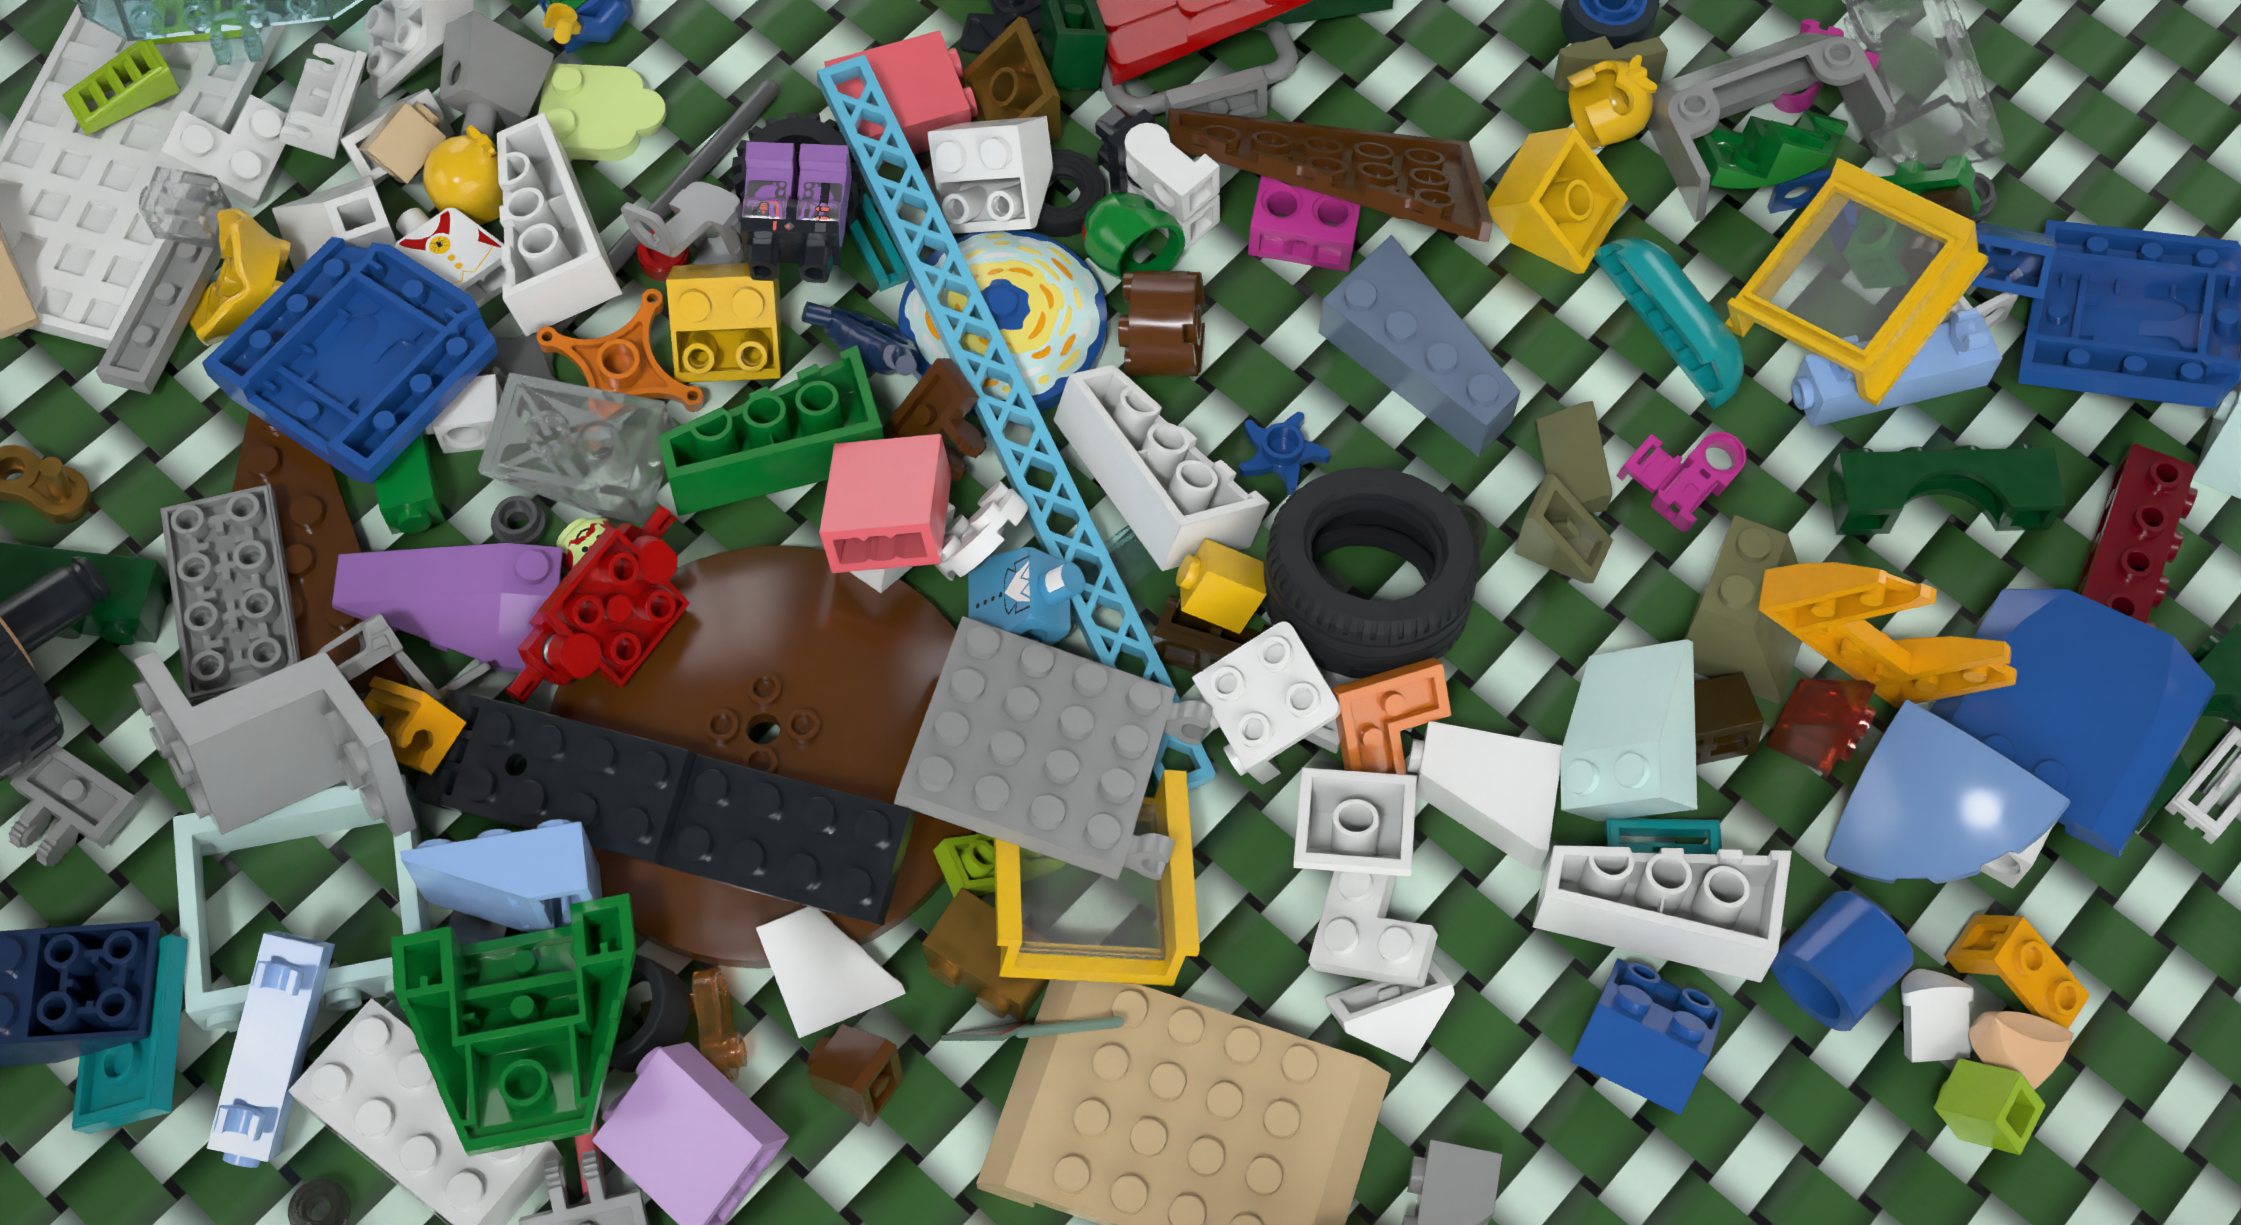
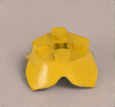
M238 208L223 209L217 213L221 248L220 258L225 260L218 280L216 282L213 281L203 292L188 321L199 340L207 346L226 340L284 284V282L275 280L277 271L282 272L290 251V242L272 236L248 213Z

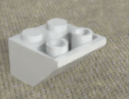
M1047 116L957 123L928 131L937 203L952 234L1032 229L1037 226L1053 170Z

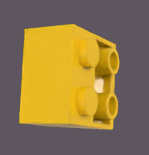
M748 263L673 266L666 279L675 380L680 383L781 378L779 277L773 281L753 280L750 277Z

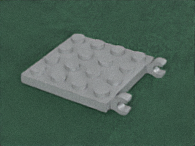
M962 616L897 790L894 804L1118 880L1123 867L1137 871L1147 878L1161 880L1165 864H1168L1175 841L1167 836L1156 833H1148L1141 836L1133 835L1163 733H1166L1184 743L1199 746L1204 728L1206 729L1213 708L1197 700L1174 703L1172 702L1176 691L1174 688Z

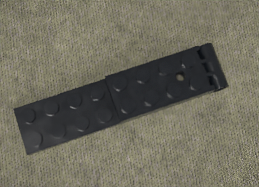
M448 690L443 706L467 723L433 774L429 775L421 772L413 799L523 830L537 829L539 824L556 819L568 820L572 823L581 822L593 849L878 926H884L917 813L913 810L698 755L688 749L477 695ZM527 762L525 771L520 775L519 771L522 764Z

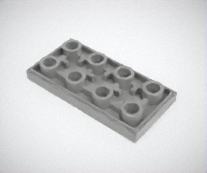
M267 484L160 508L185 695L192 707L300 662V650L276 495L272 486Z

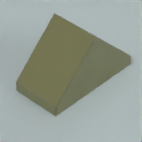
M1554 474L1545 475L1526 514L1514 553L1587 584L1594 583L1613 539Z

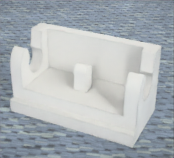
M318 43L314 47L313 54L320 58L330 59L335 64L330 65L321 60L307 58L286 120L280 131L279 142L334 159L340 144L339 139L343 136L360 87L367 53L359 50L355 53L330 44Z

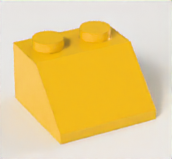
M1569 127L1529 134L1487 204L1491 218L1512 244L1575 274L1585 273L1595 256V250L1602 244L1628 197L1577 129Z

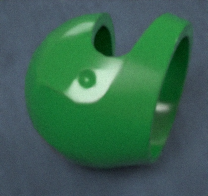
M1113 192L1096 201L1088 211L1082 224L1083 246L1088 258L1105 273L1123 281L1125 271H1169L1176 264L1185 247V236L1177 220L1167 212L1156 210L1152 201L1135 193ZM1168 228V242L1155 259L1144 264L1138 263L1133 259V252L1145 242L1153 229Z

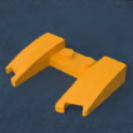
M1837 562L1800 563L1766 569L1764 572L1758 610L1895 708L1902 707L1906 699L1918 704L2016 685L2017 670L2006 665L2011 662L2012 651L2005 641L1953 636L1907 638L1893 641L1886 633L1879 631L1864 620L1935 604L1937 589L1931 586L1913 583L1888 574L1887 571Z

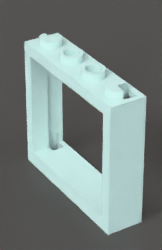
M403 774L401 778L417 828L395 837L393 835L403 935L431 930L429 904L423 898L401 860L400 851L417 849L418 845L422 843L418 800L413 799L415 791L405 774ZM348 785L327 788L221 835L209 815L199 819L196 813L173 817L181 937L188 939L184 974L186 1014L203 1031L226 1028L230 1033L238 1031L250 984L212 991L203 856L385 823L382 818L375 821L370 818L361 800L360 788L353 791ZM392 957L328 969L318 1009L326 1007V1009L331 1011L351 1010L359 1007L362 1004V1000L382 996L397 1000L394 993Z

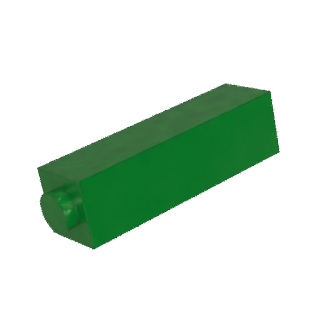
M424 429L374 481L379 510L392 535L402 532L407 534L425 531L431 525L445 522L426 429Z

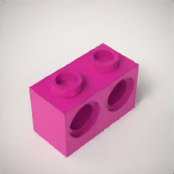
M1261 175L1250 226L1248 255L1349 272L1361 205L1306 188L1290 186L1279 180ZM1274 214H1284V215H1287V216H1286V217H1279V216H1275ZM1326 222H1332V223H1336V224H1338V225H1336V226H1331V225H1327V224H1325V223H1326Z

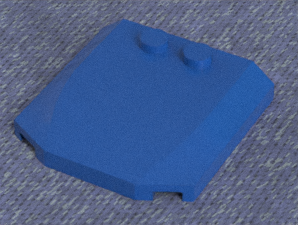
M2056 220L2046 221L2044 234L2054 236L2057 247L2045 299L2033 298L2018 383L2215 409L2241 381V246L2239 242Z
M331 237L219 345L202 364L207 375L232 400L353 480L373 483L499 352L496 341L483 322L472 296L391 245L372 242L368 249L346 246L343 238Z
M2002 589L1973 638L2005 641L2011 647V662L2006 665L2017 670L2016 685L1939 699L1935 701L1929 712L1989 746L2068 798L2071 804L2057 821L2065 825V833L2119 859L2215 693V683L2173 635L2068 589Z

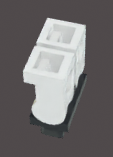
M1115 105L1095 122L1096 134L1105 141L1097 155L1098 163L1109 172L1110 192H1130L1141 195L1152 201L1156 210H1162L1171 214L1179 223L1185 236L1183 252L1220 222V195H1218L1220 192L1219 164L1206 154L1202 155L1195 162L1170 143L1167 131L1155 124V117L1145 108L1132 117L1120 106ZM1157 228L1169 238L1168 228Z

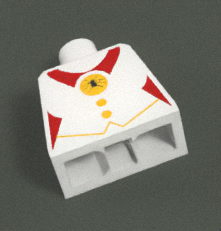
M411 208L399 217L396 228L404 237L395 243L394 248L472 296L478 308L502 292V284L506 283L505 269L501 264V247L504 244L458 209L446 208L432 219H429L420 208Z

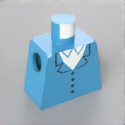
M1023 547L989 556L968 572V618L1052 646L1067 636L1071 628L1070 598L1084 591V575L1074 563H1066L1062 559L1032 547Z

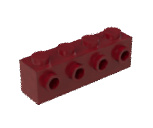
M2136 443L2131 445L2115 469L2075 593L2155 628V623L2148 620L2151 607L2157 608L2160 605L2167 591L2170 578L2162 575L2165 563H2172L2180 549L2184 533L2176 531L2180 518L2186 519L2198 493V489L2190 487L2196 470L2195 465Z

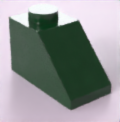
M1041 0L1042 56L1055 87L1066 91H1078L1082 88L1098 89L1107 32L1096 0Z

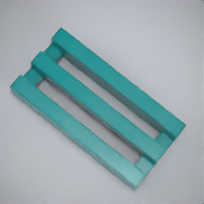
M865 193L863 194V214L894 273L886 275L857 218L850 226V235L881 292L909 281L911 276L875 211L878 207L873 197L869 198ZM920 253L918 258L920 262H923L924 258Z
M1606 818L1603 825L1604 836H1606L1604 847H1630L1632 853H1659L1661 848H1684V854H1717L1718 850L1722 849L1720 820ZM1619 836L1708 838V844H1676L1675 842L1620 843Z

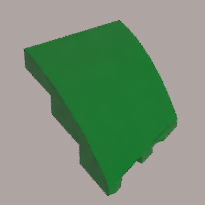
M1804 110L1797 127L1750 116L1743 133L1715 127L1710 133L1692 140L1711 176L1710 185L1724 188L1750 189L1788 182L1826 165L1849 124L1845 120Z

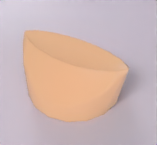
M1987 1011L1982 1013L1969 1026L1968 1036L1974 1051L1984 1064L2021 1072L2035 1090L2062 1062L2071 1045L2074 1033L2059 1024L2038 1016L2010 1011Z

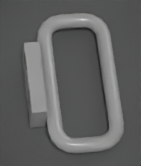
M1276 21L1264 28L1250 29L1260 30L1268 35L1278 55V58L1269 64L1148 96L1136 97L1129 95L1122 83L1112 86L1104 56L1100 84L1107 100L1112 106H1120L1133 117L1144 108L1152 115L1165 112L1166 125L1169 108L1259 118L1268 115L1267 85L1285 79L1294 70L1298 55L1296 46L1286 26L1282 22Z

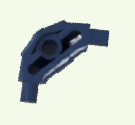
M806 302L802 313V322L823 327L824 332L836 345L839 352L857 345L866 373L873 374L876 372L881 375H889L898 372L901 375L907 376L916 370L919 353L915 348V342L896 328L858 312Z

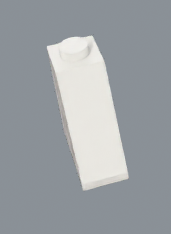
M1428 721L1424 740L1413 739L1408 762L1407 772L1417 774L1416 795L1529 869L1541 870L1549 850L1560 774L1562 745Z

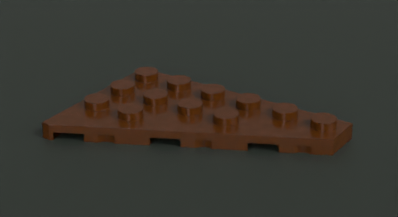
M1169 108L1166 130L1169 134L1170 143L1185 154L1200 157L1206 154L1214 161L1270 177L1290 186L1306 188L1385 212L1395 218L1408 219L1477 241L1489 242L1493 221L1469 142Z
M249 411L232 492L270 484L275 492L301 661L316 655L323 646L364 621L335 610L332 607L338 555L363 553V550L353 528V522L332 466ZM358 634L326 652L336 667L359 653L360 642ZM390 656L348 681L363 702L372 690L369 683L374 676L410 687L407 676Z

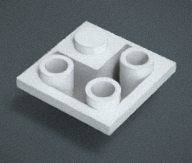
M382 0L378 5L372 6L364 21V30L367 33L369 56L367 71L370 74L371 96L377 99L383 98L443 54L446 24L473 11L474 0Z
M371 175L272 208L283 240L290 242L289 257L295 272L331 237L343 238L346 246L368 249L372 242L387 244L393 247L397 242Z

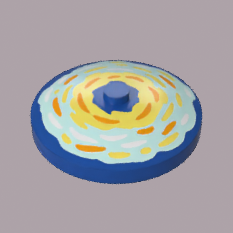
M1022 230L976 232L955 239L1039 412L1058 405L1069 374L1097 368L1105 348L1107 308L1104 294L1097 278L1087 264L1072 250L1040 234ZM936 250L923 263L942 269L947 257L944 252ZM910 278L901 298L898 324L899 331L915 342V348L919 353L917 367L913 372L914 377L919 382L937 358L950 357L912 278ZM946 288L939 300L942 306L963 313L968 301L966 296ZM965 332L960 345L963 350L984 357L989 343L987 339ZM989 376L986 377L981 388L984 394L1006 402L1011 390L1008 383ZM974 407L967 413L977 416Z

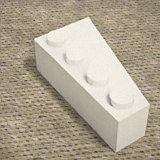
M1115 365L1069 374L1054 422L1162 571L1179 567L1187 555L1194 556L1205 538L1236 551L1251 547L1270 502L1256 490L1250 494L1245 492L1234 482L1237 474L1222 460L1215 463L1209 460L1195 447L1197 438L1184 426L1178 427L1164 420L1159 415L1162 407Z
M1554 845L1542 876L1533 927L1761 983L1779 949L1792 851L1771 850L1768 856L1743 855V850L1719 849L1717 854H1684V848H1661L1659 853H1632L1630 847Z

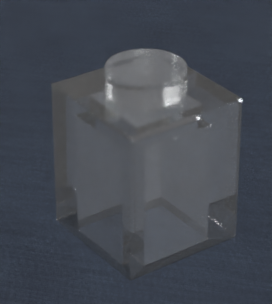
M160 166L156 167L149 185L142 189L139 197V211L155 238L208 248H215L220 235L217 218L218 211L232 207L216 176Z

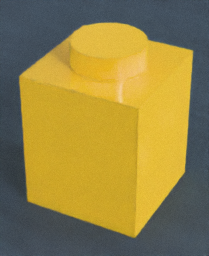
M1207 538L1204 539L1194 556L1187 555L1184 558L1176 576V585L1180 587L1181 611L1238 634L1242 632L1267 595L1263 561Z

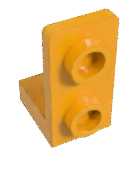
M1975 914L1945 956L1958 973L2000 976L2032 1015L2052 1021L2066 1029H2069L2089 999L2088 991L2024 916Z

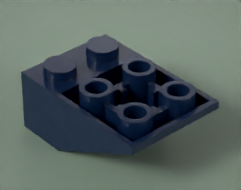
M158 921L0 931V1067L59 1063L148 1038L160 923Z

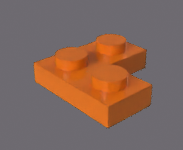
M1434 657L1331 688L1341 706V712L1336 718V725L1345 771L1407 775L1400 731L1428 723V721L1451 716L1443 663Z

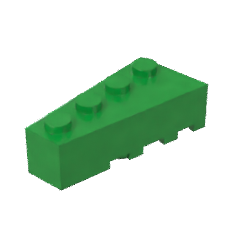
M855 345L840 352V360L823 368H819L817 364L798 371V379L770 391L766 386L748 394L749 400L729 411L720 407L659 435L658 440L678 516L828 480L835 443L884 439L882 425L858 346Z

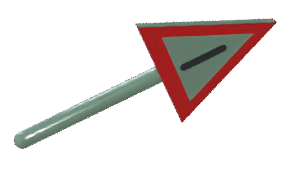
M1121 1016L1038 1025H1034L1036 1019L945 1034L941 1035V1041H1003L1014 1035L1018 1038L1113 1029L1122 1027L1124 1019Z

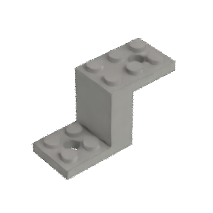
M156 651L134 659L141 681L133 684L132 687L144 714L151 716L154 727L150 728L149 731L162 759H167L179 787L186 789L188 798L199 819L209 815L221 835L343 781H346L352 791L360 788L359 794L370 818L373 821L382 818L395 837L417 828L388 736L325 651L193 707Z

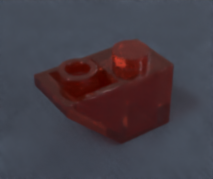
M1799 678L1766 746L1828 775L1838 758L1847 762L1850 760L1859 740H1862L1877 711V709L1867 705L1876 685L1867 680Z

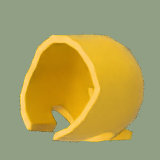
M1636 55L1630 62L1605 60L1566 77L1570 84L1568 101L1572 121L1577 131L1590 147L1598 148L1632 138L1643 130L1648 123L1653 110L1652 93H1656L1658 86L1647 78V69L1641 67V55Z
M469 125L465 128L467 135L450 137L438 143L428 154L424 162L423 187L439 212L446 208H456L480 226L500 217L499 206L503 205V192L498 180V153L496 145L486 134L480 133L475 127Z

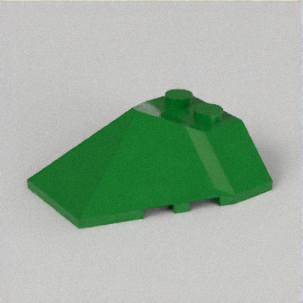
M629 893L570 904L571 925L499 939L462 945L451 926L391 937L394 993L407 1017L417 1045L428 1064L436 1082L437 1090L468 1156L593 1132L637 953L632 900Z

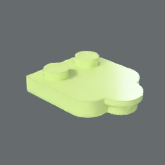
M551 63L544 79L538 115L544 112L569 159L619 161L631 156L639 146L640 137H648L655 134L661 128L666 117V107L663 98L657 92L644 88L641 76L633 69L621 66Z

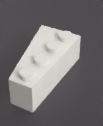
M543 112L498 132V180L503 192V205L499 206L500 223L504 228L501 264L506 273V283L502 284L503 301L527 337L538 332L542 327L554 325L623 293L567 153L545 113Z

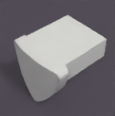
M1915 969L1903 979L1901 983V1002L1904 1012V1055L1912 1063L1970 1058V1039L1968 1036L1970 1030L1969 1001L1974 1000V988L1952 976L1926 969Z

